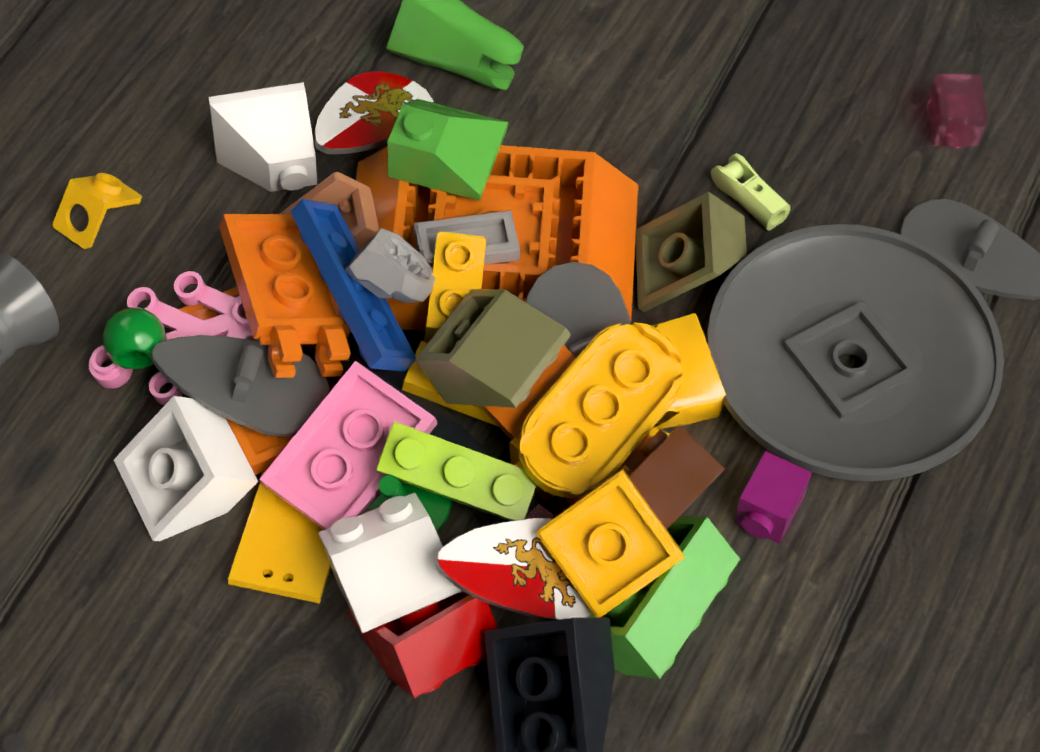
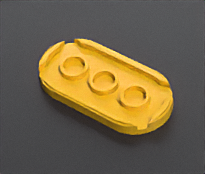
M636 322L633 325H621V323L612 325L599 332L530 411L522 425L518 438V454L521 465L528 477L546 492L566 498L586 496L610 479L669 410L682 389L684 373L682 374V366L680 364L682 359L674 342L654 326Z

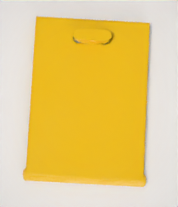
M260 481L228 577V585L320 603L331 568L318 534L323 529L263 486Z

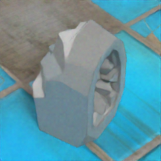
M383 228L377 230L345 268V271L353 280L358 281L378 298H395L401 303L423 302L432 292L435 277L432 275L433 269L424 256L401 236Z

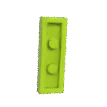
M395 421L391 425L375 472L381 475H393L403 483L510 522L525 519L536 488V484L528 477L524 469Z

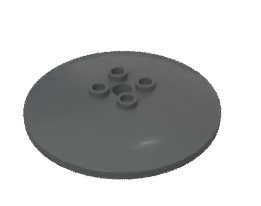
M833 224L803 228L774 238L752 251L730 272L714 300L710 313L707 344L726 393L722 402L732 417L753 439L776 456L810 472L851 481H884L909 477L934 468L958 454L976 437L991 415L1000 392L1004 368L1003 345L999 328L984 297L965 274L945 257L931 248L895 232L862 225ZM844 354L857 356L863 362V366L860 368H848L839 361L838 357Z

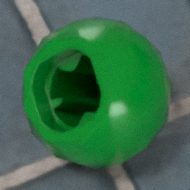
M127 307L114 313L107 321L102 335L105 353L115 364L124 369H143L153 365L151 358L155 345L167 340L164 325L158 317L140 307Z

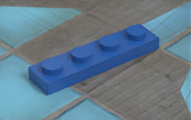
M301 199L290 212L300 230L301 239L308 246L319 267L321 278L328 285L339 307L342 319L348 324L359 346L361 357L372 369L406 371L415 362L416 356L385 298H378L358 281L353 280L345 271L347 265L360 249L337 205Z

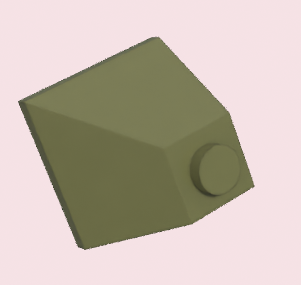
M707 192L637 228L635 244L638 309L646 312L721 275L747 256L744 216L712 193Z

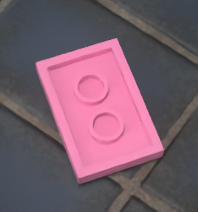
M355 361L259 480L263 486L323 530L328 529L342 518L362 515L381 493L379 481L384 475L376 473L375 469L392 423L395 421L430 434L437 425L436 418Z

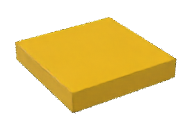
M623 469L535 532L596 618L605 615L685 558L682 550Z

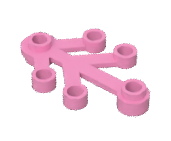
M193 271L184 272L176 278L174 290L179 299L186 305H196L199 303L222 315L201 320L160 302L155 293L147 287L133 290L127 299L128 307H137L141 301L151 300L150 304L144 309L155 314L165 327L174 330L166 333L167 340L196 335H226V337L259 340L253 339L248 319L242 318L245 310L241 297L234 298L207 286L202 277ZM198 284L193 292L183 293L188 285ZM102 345L92 353L89 360V370L102 387L108 389L119 388L129 381L133 369H124L114 362L108 367H101L106 360L110 359ZM158 372L149 382V390L155 400L161 405H166L173 396L181 397L183 393L174 385L169 392L159 393L162 385L170 382L161 372Z

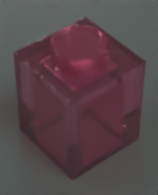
M935 74L927 100L933 146H952L955 148L979 146L988 119L981 75Z

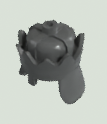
M0 253L1 367L14 356L17 350L52 340L59 333V320L56 310L43 286L22 263L4 253Z

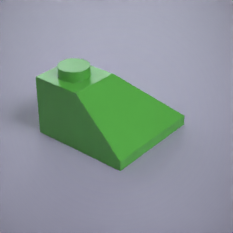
M421 99L405 103L401 107L387 141L388 177L480 201L507 132L508 122Z

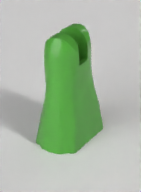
M402 0L386 48L389 50V53L417 63L460 75L490 88L507 90L515 75L514 70L507 64L519 63L524 46L513 34L476 13L461 0Z

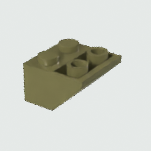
M471 289L415 361L447 404L516 408L518 404L529 396L531 387L544 370L557 359L559 350L571 334L566 327L507 290Z

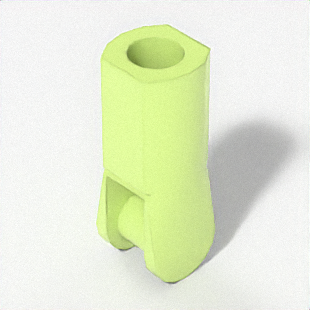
M736 153L730 156L729 163L724 167L718 165L711 170V177L715 185L742 205L768 231L778 226L788 216L790 205L759 177L740 154Z

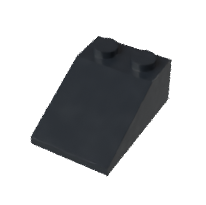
M573 617L484 631L496 752H603L615 677L610 618Z

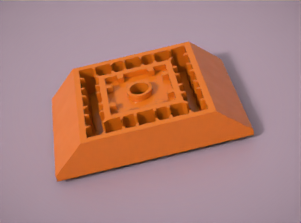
M501 145L480 201L388 177V147L358 162L356 181L371 188L379 228L398 234L417 251L414 223L511 210L520 247V260L484 265L481 289L507 290L527 302L528 293L537 278L553 266L573 261L592 264L607 273L619 288L631 320L638 184L594 152ZM430 294L423 302L401 303L395 298H385L401 329L425 331Z

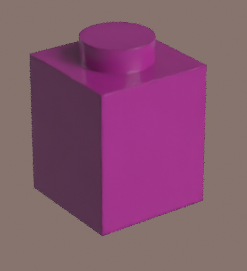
M765 451L739 499L734 523L741 525L745 531L754 537L768 538L780 544L805 497L812 472Z

